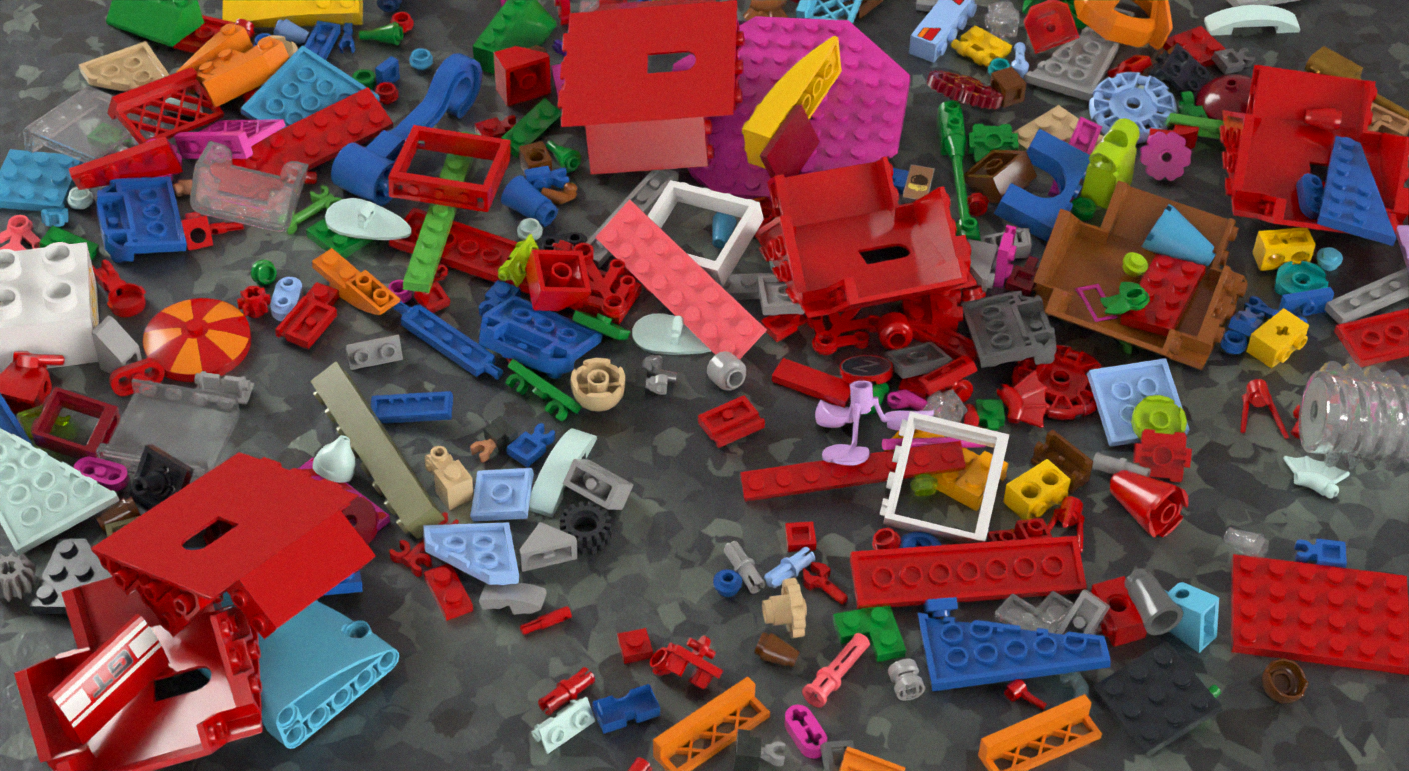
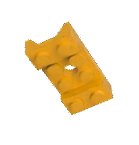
M917 429L914 430L913 438L944 437ZM898 431L891 439L904 438V436H900ZM962 448L966 465L965 470L915 477L977 511L982 503L992 454L984 451L979 456L967 448ZM1003 461L1000 480L1002 481L1006 478L1008 463Z

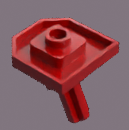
M1047 0L1031 6L1023 21L1035 54L1080 38L1068 4L1058 0Z

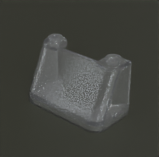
M209 141L194 167L190 205L194 211L202 215L276 232L286 231L290 227L307 176L308 164L297 161L287 162L283 166L280 176L232 165L231 150L226 145Z

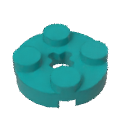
M1290 261L1279 267L1275 278L1274 290L1277 294L1286 295L1327 288L1328 282L1325 279V272L1319 266L1306 261H1301V265L1293 264V261Z

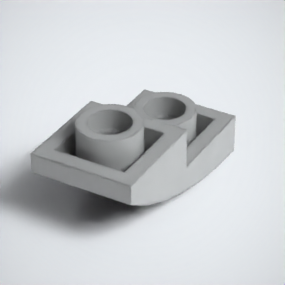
M526 583L507 585L486 584L479 603L483 610L492 608L502 609L510 606L513 615L522 613L532 614L541 610L547 592L545 588Z

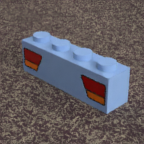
M939 0L911 34L909 54L934 63L940 55L945 53L948 44L952 43L956 38L959 30L964 29L969 17L975 15L977 10L975 0Z

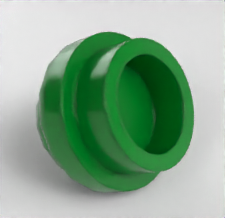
M261 259L253 264L251 278L255 283L266 285L272 283L276 278L277 271L271 261Z

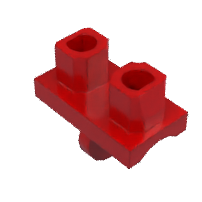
M702 636L698 641L691 637L688 639L686 645L693 649L692 652L671 642L666 651L670 652L665 669L681 676L687 664H691L695 669L688 682L700 689L705 690L713 677L720 678L723 672L720 668L702 659L704 656L713 659L716 654L715 651L709 648L711 639L706 636Z

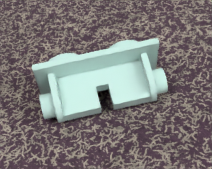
M587 697L577 701L572 700L569 705L556 713L557 716L555 718L550 717L543 723L534 726L535 730L531 734L537 742L542 740L547 754L595 722Z

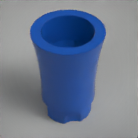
M522 175L513 178L507 184L501 196V203L504 206L521 213L527 218L536 219L543 227L550 225L558 213V208H556L552 201L534 188Z

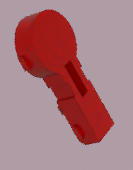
M106 259L101 261V267L98 269L92 265L96 282L104 291L109 293L107 306L113 314L119 317H132L143 311L146 305L144 296L146 291L142 286L126 283L124 280H121L113 265ZM117 289H119L122 293L119 296H117L116 293Z

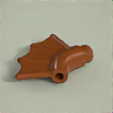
M752 0L749 9L743 16L747 21L755 16L789 18L782 9L787 6V0Z

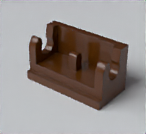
M1052 429L1047 433L1044 445L1040 441L1036 443L1030 463L1036 466L1046 459L1052 462L1070 478L1068 493L1071 495L1089 482L1093 460Z

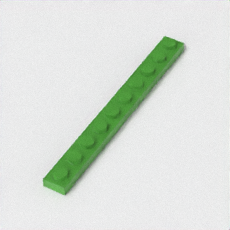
M447 154L439 178L466 182L474 158ZM430 203L403 280V290L430 292L457 211L456 207Z

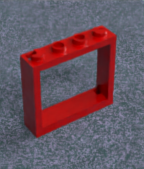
M413 125L388 176L389 197L488 213L510 162V140ZM419 140H420V141H425V144L418 143V142H419ZM417 149L493 161L483 185L406 173ZM478 198H483V202H478Z

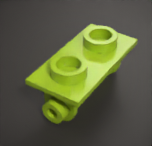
M529 234L525 240L519 241L516 244L515 249L509 256L510 260H506L498 269V278L500 280H513L516 287L523 281L526 276L525 268L532 249L539 250L532 234Z

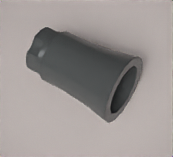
M1142 568L1133 571L1130 576L1126 577L1124 585L1141 616L1148 634L1161 635L1179 624L1183 617V610L1170 598L1150 571Z

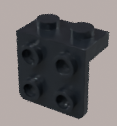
M1178 43L1168 51L1163 49L1155 57L1156 63L1147 71L1148 76H1153L1160 81L1166 78L1180 92L1191 91L1194 101L1199 90L1207 83L1210 77L1206 68L1198 63Z

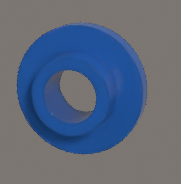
M1229 330L1223 335L1220 346L1228 353L1240 354L1246 350L1247 340L1243 333Z
M721 570L714 576L713 585L721 596L732 597L741 589L742 577L734 570Z

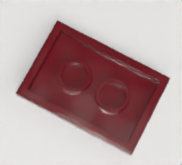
M802 105L793 106L760 154V158L770 178L783 174L784 177L798 175L820 143Z

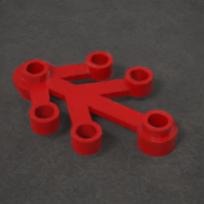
M588 243L575 245L573 251H583L587 273L592 280H589L591 292L600 294L602 298L590 295L572 305L576 308H582L586 305L601 309L605 316L611 318L624 315L627 311V303L624 299L628 293L635 290V278L630 275L623 276L620 279V287L616 293H612L610 289L617 276L625 273V262L621 259H613L603 279L593 262L594 248Z
M861 308L844 311L841 316H839L838 312L827 314L832 326L829 331H826L823 325V315L807 318L808 326L813 328L816 334L812 340V348L815 352L822 355L833 354L837 351L838 347L848 345L864 349L869 344V335L866 332L858 331L854 335L838 336L842 332L861 329L876 333L880 317L871 315L864 319L852 320Z

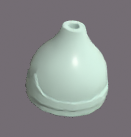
M341 435L334 442L325 445L313 460V470L327 480L339 483L349 482L354 476L356 466L355 455L350 447V439Z

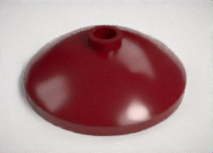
M1231 74L1209 81L1199 90L1196 97V106L1203 107L1208 119L1223 121L1222 110L1246 113L1252 77Z

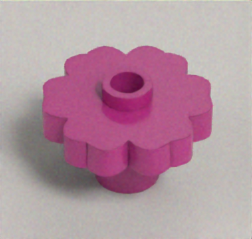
M1158 131L1154 135L1149 136L1147 139L1148 145L1143 146L1140 150V162L1146 165V173L1158 181L1164 177L1170 181L1175 180L1183 175V167L1191 163V150L1185 147L1186 140L1173 131L1167 135ZM1165 152H1169V157L1163 161L1162 155Z

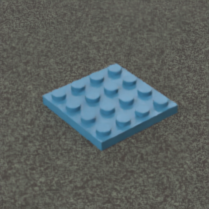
M302 45L241 107V114L250 120L283 119L285 127L367 87ZM371 90L379 102L380 96Z

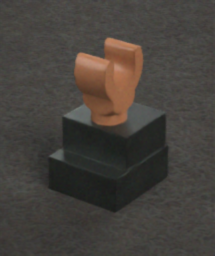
M499 416L483 428L485 440L473 443L470 447L471 454L475 455L477 452L482 451L479 457L480 462L484 463L489 459L493 450L498 455L505 451L507 446L518 438V432Z

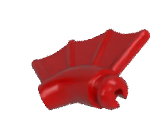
M1035 370L1029 373L1016 386L1009 387L1007 384H1002L1003 389H997V396L1000 397V400L1008 408L1007 420L1009 422L1019 423L1022 421L1039 428L1044 427L1043 417L1047 409L1050 408V405L1045 401L1047 386L1039 382Z

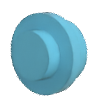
M1328 247L1320 249L1316 259L1320 268L1332 271L1341 265L1343 256L1338 250Z

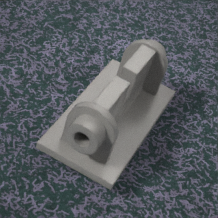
M399 334L348 344L345 348L350 370L403 360Z
M202 371L195 375V384H198L194 397L247 405L254 383L246 380V377L225 375L224 379H221L219 374Z

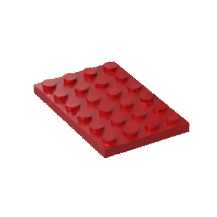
M1233 554L1231 560V652L1409 675L1407 576Z

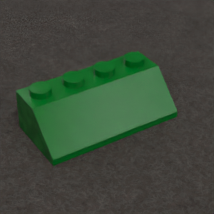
M112 0L106 23L173 47L203 25L204 19L198 0Z
M507 0L472 46L473 59L480 63L482 71L495 74L494 52L514 46L530 48L538 45L541 47L556 27V21L537 0Z

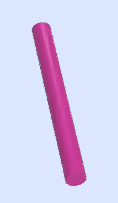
M951 437L913 438L911 447L960 440ZM903 438L883 439V450H895L896 445L902 446ZM961 440L962 448L985 447V445Z

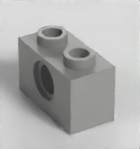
M574 459L563 481V485L604 508L615 510L623 509L634 485L587 459Z

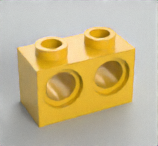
M1303 227L1258 231L1252 253L1260 271L1276 270L1284 263L1293 261V264L1300 265L1301 261L1310 262L1315 242L1309 229Z
M1046 459L1006 484L1003 503L1022 520L1039 518L1047 509L1055 504H1061L1062 499L1068 497L1070 478Z

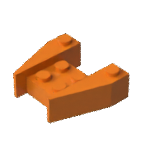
M232 23L223 26L221 31L205 43L176 73L193 67L198 73L196 80L206 90L214 107H218L266 83L290 57L282 41L266 37L261 39L258 45L254 47L245 28ZM194 89L187 91L190 94L196 93Z

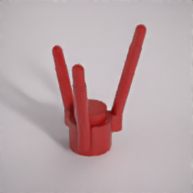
M1262 379L1250 381L1246 385L1247 393L1242 395L1243 408L1240 432L1243 434L1246 432L1250 403L1255 407L1268 405L1280 432L1285 439H1288L1289 435L1273 403L1267 383Z
M1068 496L1062 499L1060 508L1054 510L1047 527L1051 532L1058 520H1060L1064 528L1076 524L1077 539L1081 553L1083 551V523L1085 517L1081 514L1083 503L1076 497Z

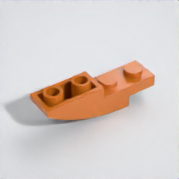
M332 248L312 260V268L329 281V286L338 289L339 295L343 300L360 310L381 315L400 302V298L367 270L360 272Z

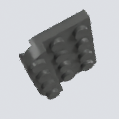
M1014 291L960 303L963 307V317L981 368L987 366L994 367L1010 361H1021L1029 357H1033L1035 365L1049 364L1054 361V355L1057 350L1054 328H1051L1043 308V300L1039 295L1032 298L1022 296V291Z

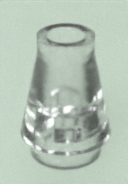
M1230 527L1224 536V543L1229 544L1243 555L1249 557L1263 558L1269 547V540L1260 533Z

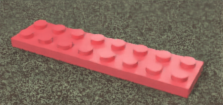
M630 199L595 237L617 259L624 261L625 267L675 316L683 317V324L715 355L726 351L741 359L767 331L761 323Z

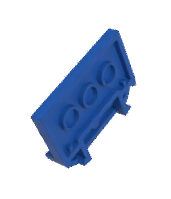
M171 177L110 180L109 186L97 191L96 210L105 250L111 255L110 257L114 262L134 261V254L186 251L187 243Z
M513 295L482 316L478 344L485 349H491L500 353L505 358L523 363L527 368L545 372L548 377L558 379L562 377L563 373L573 370L575 360L601 343L603 333L552 311L533 310L531 302Z

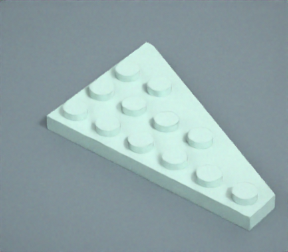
M0 428V523L18 555L31 550L120 501L115 491H110L98 484L96 480L82 475L75 468L64 462L57 461L45 451L34 448L29 442Z

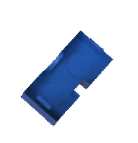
M650 684L631 689L622 698H614L612 695L593 701V712L604 734L626 727L628 720L635 719L636 723L658 717L660 716V706Z

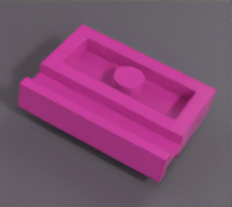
M1006 225L998 249L994 287L1003 289L1005 280L1009 278L1013 271L1014 264H1011V261H1014L1017 246H1014L1017 228L1015 226Z

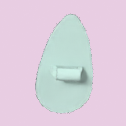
M342 199L333 203L325 214L326 225L330 230L344 236L371 240H397L407 238L412 233L411 227L400 216L363 199Z
M650 314L636 321L632 328L633 341L636 346L646 352L682 355L711 351L683 324L684 319L681 316Z

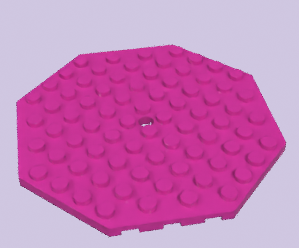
M755 16L740 25V31H744L745 45L741 46L742 49L738 53L739 59H743L744 74H740L741 77L738 80L743 92V103H739L740 106L734 111L733 115L707 117V119L712 121V134H709L710 144H714L715 158L711 159L712 162L708 167L687 169L700 185L703 184L712 191L728 193L744 199L767 197L771 201L767 181L771 178L767 170L748 163L744 135L742 134L743 125L747 120L749 121L754 114L757 104L763 101L774 85L797 62L832 36H837L839 40L842 72L809 119L820 143L798 175L875 162L885 156L891 158L898 154L910 88V75L849 20ZM690 54L674 63L672 72L690 69L695 64V56Z

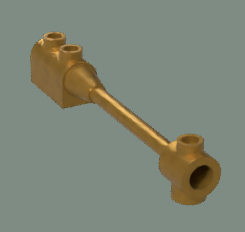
M1325 46L1316 51L1309 58L1305 66V72L1362 80L1360 76L1363 67ZM1379 94L1372 101L1389 111L1409 119L1408 110Z

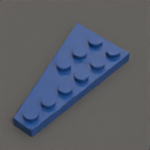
M1336 136L1332 146L1317 224L1393 246L1396 241V235L1361 143L1349 137L1342 138Z
M918 613L932 691L1108 668L1111 664L1104 636L1067 632L1063 635L1048 633V629L1043 628L1031 631L1023 630L1019 625L979 620L967 623L955 621V617L944 616V619L928 618V614Z

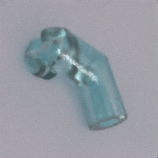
M1080 672L1060 675V681L1064 683L1063 686H1071L1073 688V699L1084 694L1089 697L1090 687Z

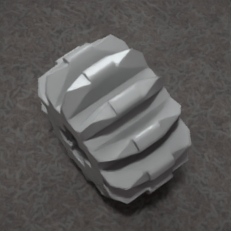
M13 551L7 557L0 554V599L5 597L8 602L16 596L22 599V594L31 593L32 586L37 584L34 563L28 560L25 554L17 556Z

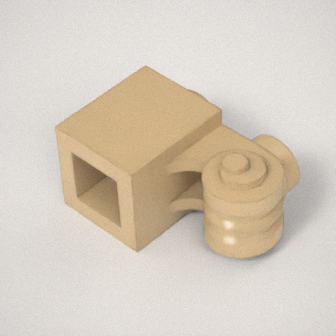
M436 446L432 448L430 453L425 456V468L434 475L436 494L450 511L473 500L472 477L459 460L453 461L451 454L447 452L445 447Z

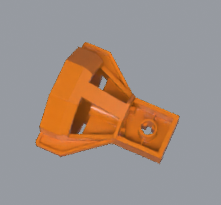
M1074 0L1078 19L1109 41L1139 48L1150 44L1153 48L1159 50L1163 47L1173 28L1168 0H1131L1150 17L1147 19L1127 16L1114 10L1120 0Z

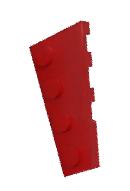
M166 136L69 168L70 177L79 190L110 185V180L150 178L183 172L181 163Z

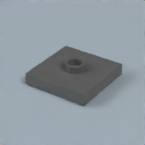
M933 342L883 353V358L892 362L893 370L903 379L930 373L952 361V358Z

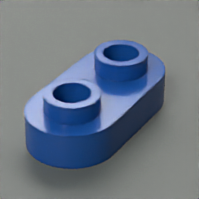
M1304 174L1296 183L1299 207L1308 218L1318 219L1324 191L1322 181L1316 175Z

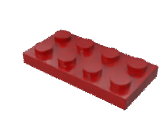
M1156 253L1139 283L1145 292L1149 294L1150 301L1141 310L1134 311L1130 309L1121 315V324L1168 336L1170 328L1175 330L1205 275L1206 266Z

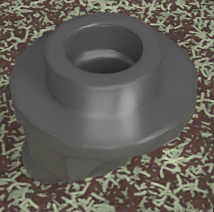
M650 355L641 362L640 369L647 370L646 376H649V378L664 374L668 376V382L675 383L677 373L661 369L663 358L660 355Z

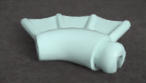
M1309 456L1302 458L1283 457L1294 473V483L1296 485L1311 488L1330 499L1336 497L1339 492V487L1335 484L1350 475L1349 471L1335 467L1330 461H1317L1309 458Z

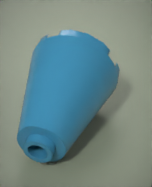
M1170 204L1166 206L1163 214L1157 220L1141 246L1145 250L1206 265L1207 267L1216 255L1213 252L1214 246Z

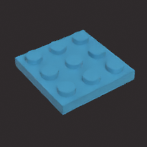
M10 149L0 169V208L41 212L42 209L65 208L69 192L75 185L70 177L69 168L83 164V157Z

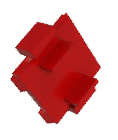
M1144 429L1141 435V444L1135 443L1133 462L1139 463V466L1150 468V478H1170L1172 482H1181L1183 480L1184 467L1190 468L1192 449L1186 448V433L1174 432V434L1155 433V430Z

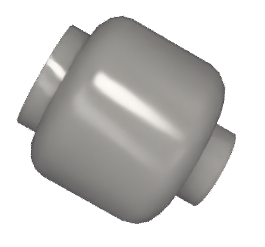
M726 351L719 352L713 356L707 366L709 379L726 391L735 390L741 386L747 373L745 364L734 354Z

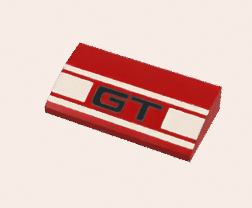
M136 614L48 694L65 736L82 746L170 664L159 640L141 615Z

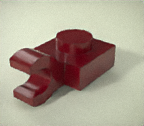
M1029 256L1024 267L1016 265L1006 281L1005 289L1012 292L1022 291L1023 296L1030 297L1037 284L1033 281L1038 270L1036 266L1039 258Z

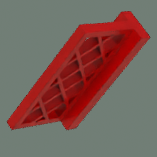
M193 67L111 97L107 112L112 120L119 119L139 145L146 143L150 139H158L166 136L167 140L171 139L180 132H189L219 120L224 116L222 109L219 106L214 107L208 93L196 80L198 73ZM194 89L199 98L185 95V92ZM174 98L180 100V105L166 103L165 100ZM183 101L197 105V110L182 107ZM148 106H155L161 109L160 113L158 114L151 111L145 110V108ZM200 106L210 108L213 113L199 112ZM163 109L177 112V118L162 115ZM130 113L139 115L140 120L139 122L131 120L126 115ZM184 114L195 117L192 122L180 120V115ZM143 117L157 120V126L142 123ZM160 123L175 125V128L172 130L160 128ZM140 129L155 133V135L145 139L140 133Z

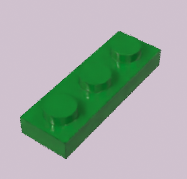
M544 98L501 139L510 140V153L518 158L519 146L534 143L560 119L562 112Z

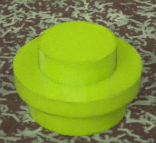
M1131 252L1123 258L1122 267L1129 276L1138 277L1146 272L1148 263L1141 254Z

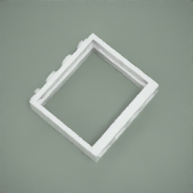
M670 180L648 214V217L660 228L677 202L741 218L716 261L688 254L723 287L764 220L760 204L752 199H744L728 193L724 194L708 188H700L684 182L680 183Z
M910 411L908 420L902 419L899 435L904 436L902 446L896 445L892 462L897 463L895 473L889 472L886 488L891 489L889 499L883 498L880 515L885 516L883 525L913 532H925L934 537L963 544L985 542L1009 434ZM915 429L994 448L975 533L895 514Z

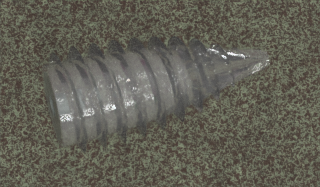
M1336 361L1325 363L1320 370L1315 371L1310 376L1302 395L1299 411V435L1303 449L1308 453L1321 454L1323 462L1329 468L1335 466L1340 458H1342L1345 467L1348 469L1356 467L1360 459H1362V463L1367 470L1375 469L1382 460L1385 469L1393 471L1402 460L1405 469L1409 471V374L1402 377L1400 373L1391 369L1382 373L1375 366H1368L1362 370L1355 363H1347L1343 367Z

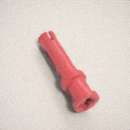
M856 633L828 667L820 668L816 673V679L802 689L803 697L809 704L818 708L826 704L828 695L841 686V678L854 665L863 652L869 648L870 642L866 636Z

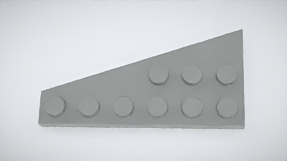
M1114 8V10L1122 14L1134 17V12ZM1087 26L1079 35L1080 38L1065 43L1052 53L1050 59L1046 62H1040L1037 65V69L1033 72H1027L1024 76V81L1058 93L1090 101L1093 98V91L1102 82L1121 43L1106 40Z

